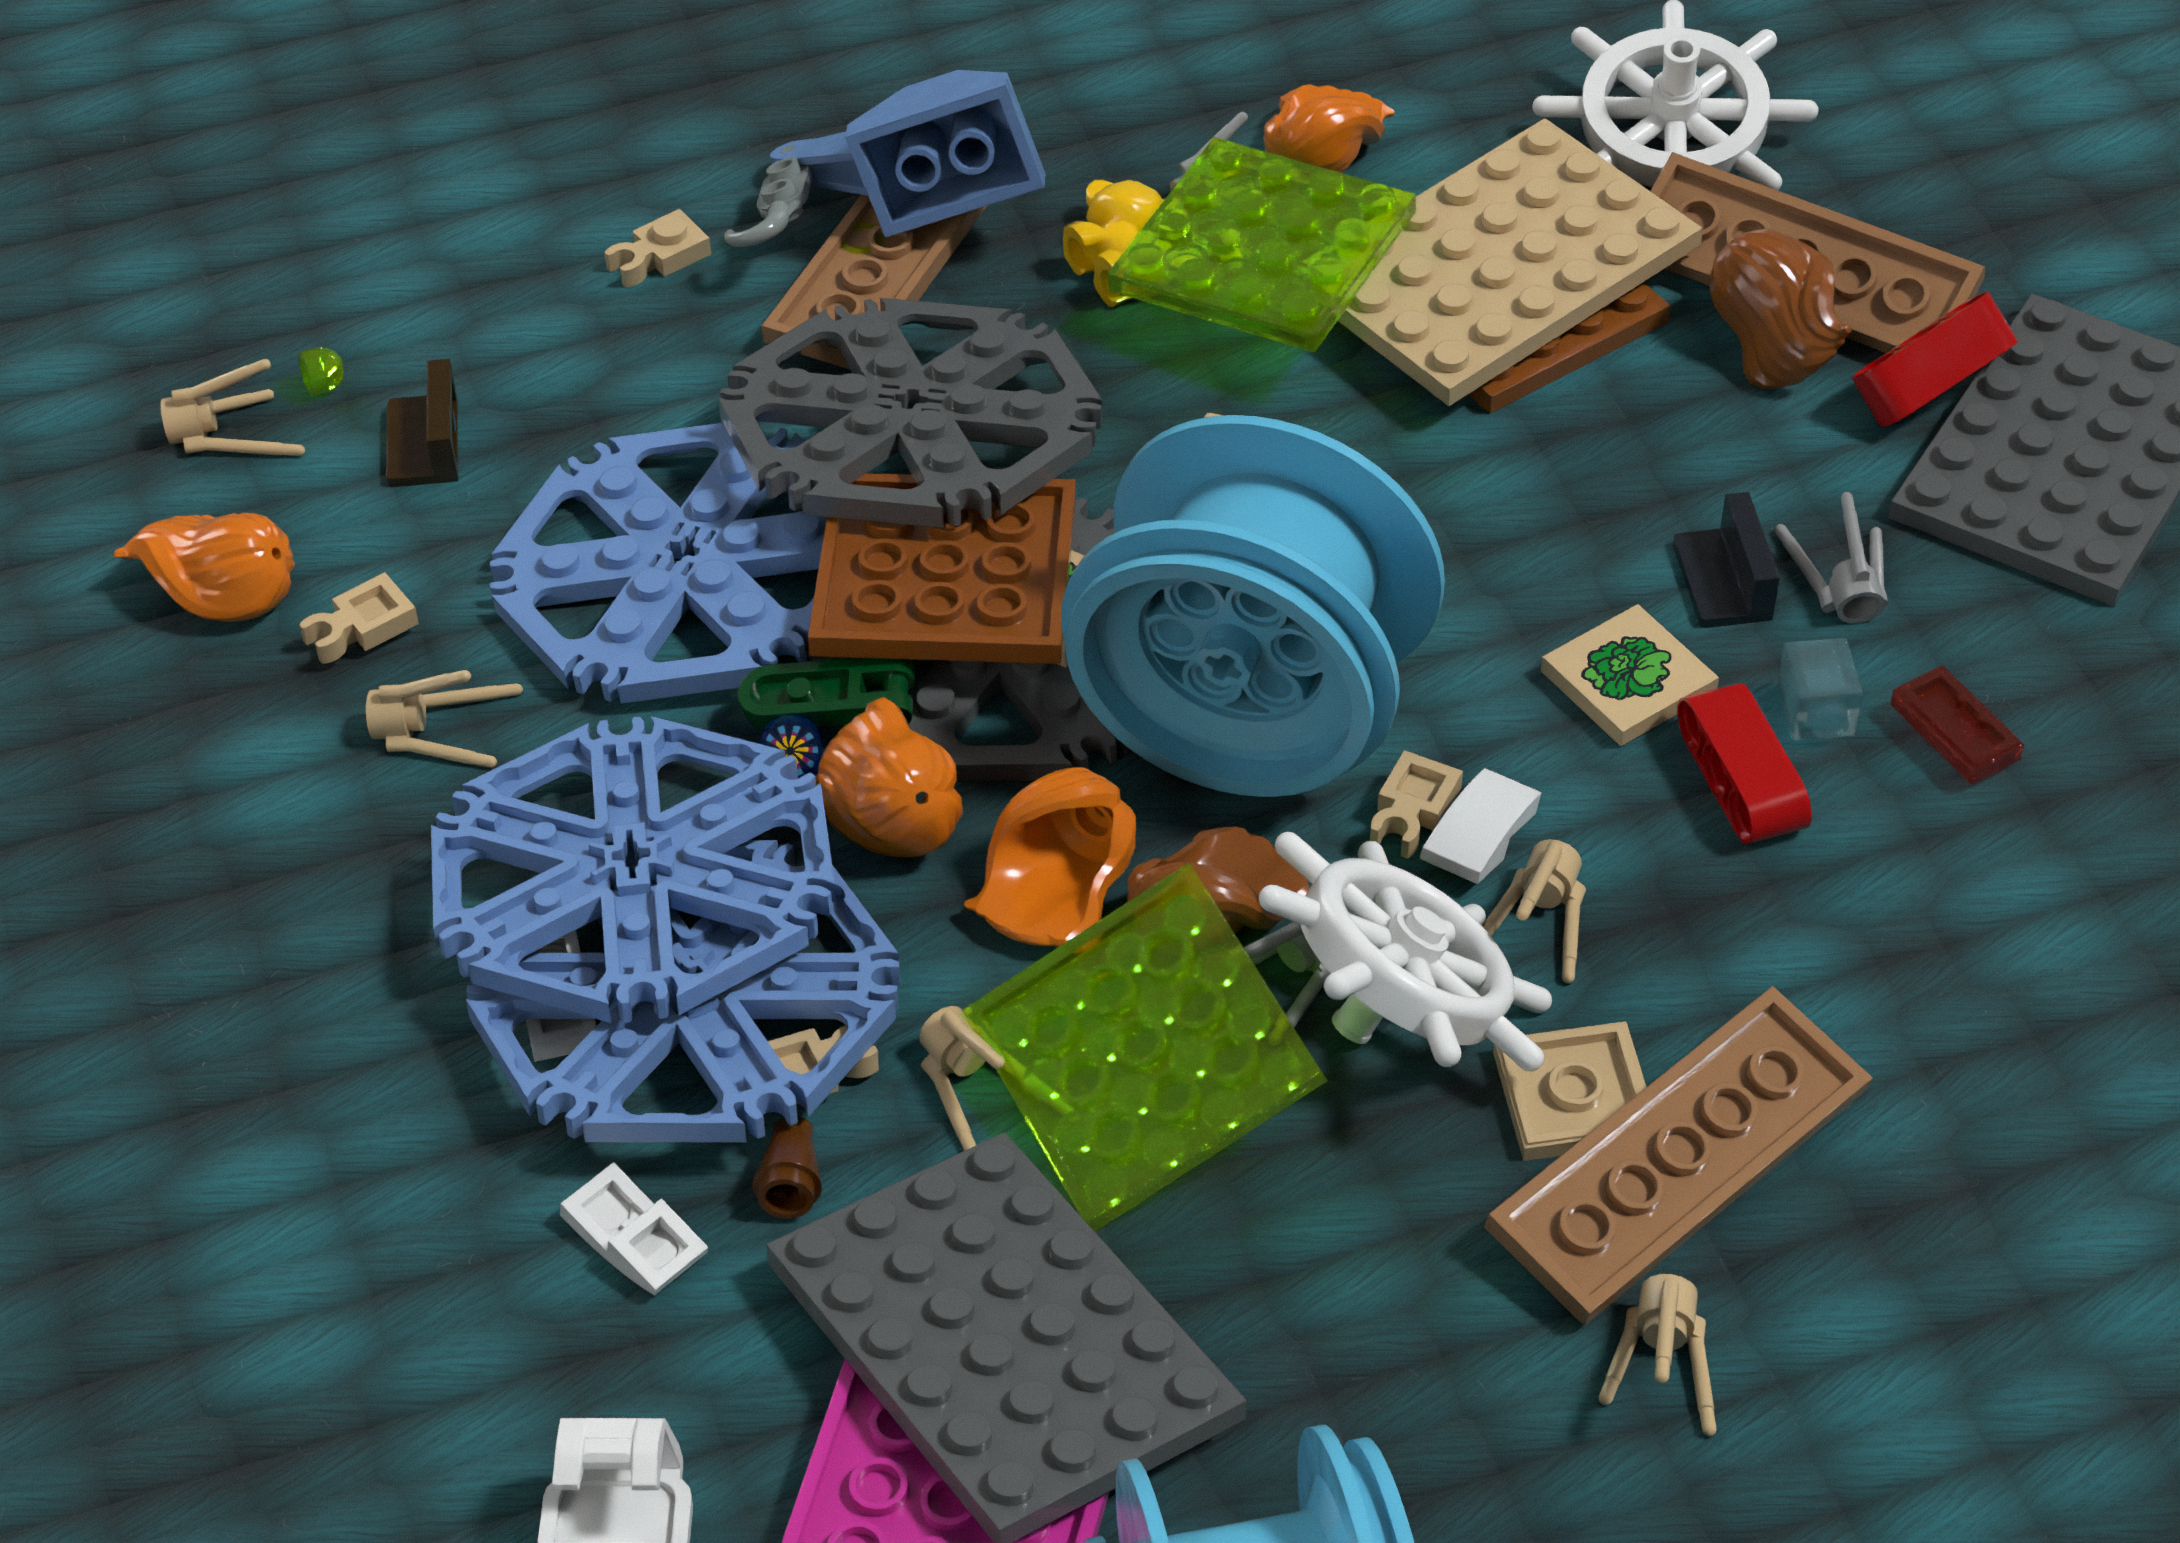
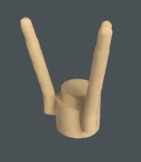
M262 359L250 365H245L190 388L173 390L172 397L161 399V415L167 439L171 445L184 443L186 454L205 450L278 456H302L305 453V448L297 444L207 437V432L217 431L216 413L251 406L273 399L274 392L270 389L212 401L210 396L204 397L270 369L271 363L268 359Z
M467 670L449 674L445 673L400 685H380L379 689L370 690L367 695L366 722L368 732L373 740L386 739L387 752L410 751L469 765L493 768L497 764L494 756L411 737L414 731H423L425 729L426 708L518 696L522 693L523 687L515 683L424 694L468 682L471 679V673Z
M1548 839L1534 845L1526 867L1516 871L1510 887L1488 916L1483 927L1492 936L1522 894L1524 896L1516 911V917L1521 921L1528 919L1535 905L1541 908H1554L1560 903L1565 904L1562 980L1570 984L1575 979L1580 905L1586 888L1576 880L1582 866L1581 857L1578 852L1567 843Z
M957 1006L942 1008L933 1013L922 1026L919 1039L929 1055L922 1061L921 1067L933 1080L964 1151L976 1146V1143L947 1075L955 1073L958 1076H968L977 1071L985 1061L995 1069L1003 1068L1065 1118L1071 1119L1076 1115V1110L1071 1104L996 1045L983 1029H979L961 1008Z
M1673 1274L1654 1275L1643 1282L1640 1288L1639 1306L1628 1308L1626 1311L1624 1332L1606 1374L1605 1382L1599 1394V1402L1602 1405H1609L1613 1401L1639 1336H1643L1644 1341L1656 1349L1654 1377L1660 1384L1666 1383L1669 1379L1673 1350L1681 1348L1686 1342L1689 1347L1702 1432L1704 1435L1711 1437L1716 1433V1422L1704 1344L1706 1321L1696 1315L1698 1293L1697 1288L1692 1282Z

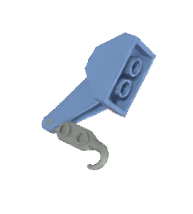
M955 70L902 88L850 122L845 132L814 139L796 140L773 150L770 154L773 164L766 169L768 177L762 183L757 201L759 213L765 219L756 226L735 233L733 230L728 229L724 237L725 242L733 247L754 246L774 238L784 230L788 222L803 214L804 209L802 205L808 199L811 186L869 196L886 238L1044 188L1046 174L1008 73Z

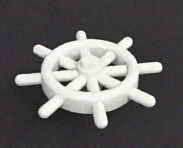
M1669 0L1664 4L1662 10L1663 28L1636 33L1618 41L1612 46L1588 28H1576L1571 34L1573 45L1595 61L1586 76L1583 96L1543 95L1537 97L1533 102V112L1539 117L1581 118L1584 135L1593 152L1637 183L1648 187H1653L1668 158L1674 152L1731 174L1739 171L1753 182L1779 190L1782 185L1780 174L1755 156L1765 137L1768 121L1810 122L1818 115V106L1812 100L1770 99L1767 81L1756 61L1776 46L1777 36L1772 30H1761L1738 47L1714 34L1684 28V7L1678 0ZM1663 66V71L1655 79L1643 71L1646 68ZM1696 69L1703 70L1705 73L1698 77ZM1621 81L1641 97H1608V95ZM1725 84H1728L1740 99L1708 97ZM1612 119H1642L1625 133L1621 132L1612 121ZM1709 120L1742 122L1729 136ZM1657 136L1664 141L1665 151L1652 149L1644 145ZM1693 136L1707 148L1687 152V139Z
M1284 832L1277 837L1275 841L1276 852L1312 883V886L1303 896L1277 885H1268L1261 890L1259 903L1264 910L1301 925L1311 949L1331 973L1324 982L1326 994L1334 1000L1347 998L1341 1008L1336 1010L1332 1016L1333 1025L1344 1037L1355 1043L1365 1044L1372 1037L1373 1031L1381 1020L1386 1018L1412 1033L1427 1038L1435 1061L1443 1067H1452L1459 1062L1461 1058V1048L1459 1045L1477 1044L1486 1038L1523 1070L1535 1071L1542 1066L1544 1054L1541 1048L1505 1018L1504 1015L1512 1004L1534 1013H1544L1551 1007L1552 996L1547 989L1513 976L1501 949L1483 927L1486 914L1481 906L1469 904L1461 907L1457 902L1428 882L1405 870L1389 865L1382 846L1375 841L1363 843L1358 850V858L1343 859L1330 864L1295 833Z

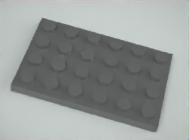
M2031 294L2010 325L2018 343L1980 369L1892 499L1888 518L2114 607L2180 499V347L2117 325L2112 321L2065 306L2057 301Z
M1005 1132L766 1244L768 1265L994 1543H1012L1115 1489L1117 1465L1121 1461L1138 1459L1147 1472L1246 1420L1247 1400Z

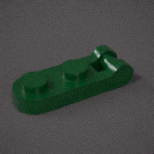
M850 658L762 666L748 673L740 682L737 691L738 700L748 722L759 729L776 730V728L786 725L787 729H791L792 725L805 728L849 724L855 716L865 711L868 703L883 697L895 703L902 711L907 723L910 724L913 714V700L907 694L908 690L914 686L915 664L910 659ZM881 687L883 691L866 692V688Z

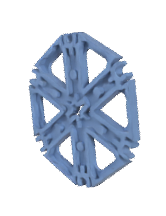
M717 423L608 438L610 448L600 442L593 445L597 461L592 464H582L574 456L568 458L571 475L563 471L559 464L491 554L490 569L494 582L490 583V590L496 613L567 689L571 681L574 680L577 693L584 694L591 683L602 680L601 687L604 699L612 702L619 696L622 704L739 688L740 682L748 673L758 667L778 664L777 657L782 655L793 656L798 662H807L805 645L808 646V632L814 598L803 608L795 610L786 609L780 606L753 578L819 569L827 517L803 514V511L751 519L766 498V487L759 492L724 424ZM780 428L773 438L767 440L772 447L778 449H791L805 442L796 432L789 442L787 429ZM702 448H712L719 453L681 508L638 467L642 459L653 454L670 456L697 452ZM566 499L584 502L617 535L612 538L556 544L553 546H541L534 542L536 535L557 507ZM674 558H675V559H681L680 561H677L676 563L674 562ZM616 597L592 632L580 639H567L561 636L536 609L542 606ZM688 608L728 647L724 652L713 656L669 662L652 661Z
M651 716L653 729L651 734L645 733V725L641 717H633V729L623 735L612 734L609 731L608 721L602 720L597 725L598 739L592 740L590 726L587 723L462 784L463 791H455L452 795L455 816L440 812L435 817L437 827L431 825L433 929L436 946H440L441 953L445 958L457 955L459 972L463 977H470L471 984L612 1023L610 1006L613 1002L618 1004L619 1017L623 1023L632 1022L631 1009L634 1005L643 1001L652 1002L657 1006L659 1019L667 1018L670 1013L669 997L673 995L677 998L678 1015H681L808 947L809 939L816 938L818 935L817 914L815 913L830 916L833 912L832 902L836 903V892L821 783L816 786V779L812 773L798 778L796 759L793 756L785 757V750ZM683 761L734 775L661 812L658 771L665 764ZM571 772L586 773L592 777L595 820L517 798ZM787 826L796 829L801 835L805 869L803 872L793 873L723 853L774 827ZM628 852H635V859L639 860L638 866H635L636 878L630 879L629 867H626V862L629 861ZM491 859L541 873L473 908L464 909L462 907L461 874L465 865L471 861ZM651 882H657L656 886H651ZM617 886V890H611V887ZM670 908L751 930L759 936V939L754 945H750L729 956L704 972L696 974L685 973L674 962ZM602 917L606 972L598 983L589 986H579L529 970L526 971L519 966L520 961L526 955Z
M748 840L723 853L793 873L803 872L805 869V865L794 867V846L787 843L778 848L777 840ZM628 852L629 861L626 862V867H629L630 879L636 878L635 866H638L639 860L635 859V852ZM832 865L836 903L832 902L833 912L827 917L832 921L854 953H795L681 1015L676 1014L678 1012L677 998L673 995L669 997L670 1013L667 1018L659 1019L657 1006L652 1002L643 1001L637 1003L631 1009L632 1022L623 1023L619 1017L618 1004L613 1002L610 1006L612 1023L601 1021L555 1069L540 1073L534 1068L513 1034L515 1027L529 1019L595 1018L475 984L467 985L468 999H466L469 1019L528 1115L531 1117L537 1108L539 1123L547 1125L557 1114L568 1112L565 1116L568 1136L575 1139L584 1134L585 1142H747L745 1123L743 1121H746V1128L749 1133L759 1139L765 1136L763 1115L766 1113H780L785 1117L790 1126L798 1123L797 1101L805 1109L809 1117L896 1020V1011H898L899 1007L897 986H900L901 981L899 953ZM651 882V886H656L657 882ZM617 886L611 887V890H617ZM670 908L674 962L685 973L696 974L704 972L729 956L750 945H754L759 939V936L751 930L704 917L689 929L679 913ZM602 917L596 920L603 929ZM530 953L519 963V966L526 971L529 970L579 986H589L598 983L606 972L605 953ZM752 1019H834L843 1022L848 1029L811 1071L799 1074L786 1069ZM679 1043L718 1100L716 1106L711 1111L700 1115H686L684 1113H645L635 1115L627 1112L622 1107L624 1101Z

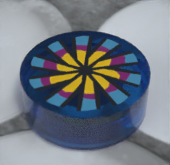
M782 715L770 721L761 733L759 744L785 750V757L793 756L796 759L798 778L808 773H813L818 767L822 757V738L817 727L810 720L799 715Z

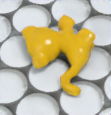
M1105 180L1092 181L1086 188V203L1089 206L1086 216L1088 222L1075 221L1065 226L1063 230L1062 240L1065 259L1078 276L1094 272L1093 282L1095 289L1109 307L1117 306L1135 297L1150 296L1166 291L1180 277L1196 272L1206 262H1220L1226 274L1234 279L1240 277L1246 269L1241 254L1226 241L1204 239L1190 250L1178 255L1170 246L1155 242L1154 240L1160 237L1162 233L1173 231L1184 217L1186 208L1178 201L1162 199L1155 189L1133 180H1125L1118 183H1111Z

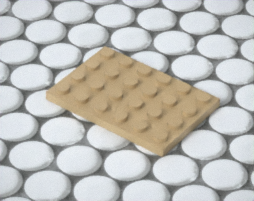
M1544 118L1294 271V288L1442 402L1450 406L1699 247L1702 241L1703 228Z

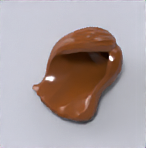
M1770 229L1752 230L1733 239L1715 257L1709 277L1710 295L1720 316L1739 338L1742 346L1743 372L1750 384L1761 389H1775L1803 382L1836 355V350L1844 344L1845 338L1851 333V326L1840 322L1834 310L1835 280L1833 264L1822 253L1809 245Z
M1221 827L1198 832L1188 845L1165 859L1153 858L1137 865L1128 878V911L1133 918L1136 929L1150 946L1167 956L1190 958L1212 950L1228 940L1244 926L1251 929L1271 930L1284 919V917L1270 913L1261 907L1259 894L1264 887L1277 885L1305 896L1310 887L1308 880L1276 852L1275 847L1269 840L1262 836L1250 834L1244 828Z

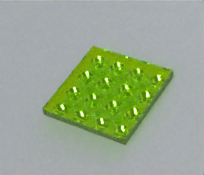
M1213 137L1107 273L1109 291L1315 353L1416 213V194Z
M1190 863L1182 866L962 1010L974 1032L993 1047L1005 1060L1004 1066L1001 1069H996L1079 1215L1094 1232L1328 1081Z

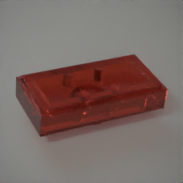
M1943 665L1893 689L1890 705L1971 785L2021 760L2024 744Z

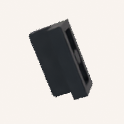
M1750 493L1725 494L1720 529L1677 533L1674 536L1673 542L1699 625L1703 628L1773 621L1780 580Z

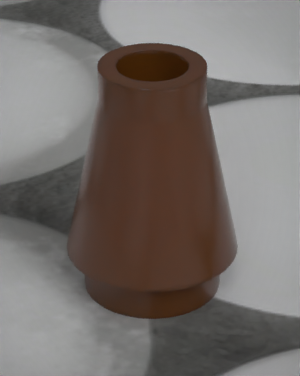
M797 1116L798 1123L791 1126L787 1123L785 1117L779 1118L774 1123L772 1137L752 1182L753 1191L758 1198L761 1208L768 1214L783 1219H792L805 1215L819 1199L822 1192L813 1143L814 1129L807 1119Z

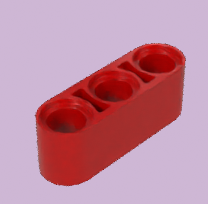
M1986 291L1962 303L1856 372L1851 379L1880 428H1884L1913 413L2017 344L2018 340L1990 292Z
M1737 683L1679 699L1677 717L1682 737L1741 842L1750 844L1810 827L1812 809L1806 787L1745 684Z

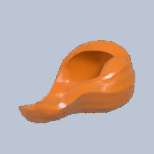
M1311 84L1303 85L1281 96L1279 100L1280 113L1274 115L1266 122L1263 135L1265 153L1280 176L1299 172L1302 175V179L1298 184L1304 186L1326 185L1332 183L1342 172L1348 169L1358 155L1361 144L1367 146L1380 141L1385 132L1383 121L1385 118L1393 117L1395 111L1381 100L1372 98L1369 94L1363 92H1351L1346 89L1339 90L1328 85L1319 87Z
M232 513L216 518L210 515H189L163 519L146 525L124 547L116 549L113 553V557L137 559L141 561L156 582L187 612L203 619L221 622H235L258 618L278 607L289 593L291 585L290 573L295 566L288 536L269 518L254 513Z
M885 697L868 703L863 713L855 716L849 724L840 729L838 734L829 742L822 755L815 779L816 786L821 783L826 818L843 837L871 852L899 858L918 857L929 854L946 844L947 839L950 838L956 828V824L963 815L962 797L954 789L957 781V770L953 758L942 746L911 730L900 708ZM919 792H923L924 799L921 802H916V795Z
M1084 767L1065 768L1049 773L1019 791L999 815L989 843L983 888L976 897L965 901L966 909L984 917L994 929L1013 941L1037 946L1078 948L1092 942L1101 927L1103 900L1107 889L1127 869L1135 849L1136 816L1131 807L1121 800L1120 789L1105 777L1097 775Z

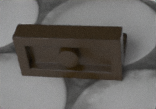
M450 359L427 361V395L392 398L387 401L386 478L390 487L459 481L458 397Z

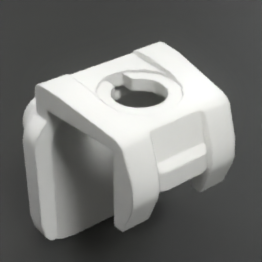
M560 1418L553 1480L543 1495L538 1543H690L693 1515L690 1487L682 1480L683 1455L680 1446L666 1419Z

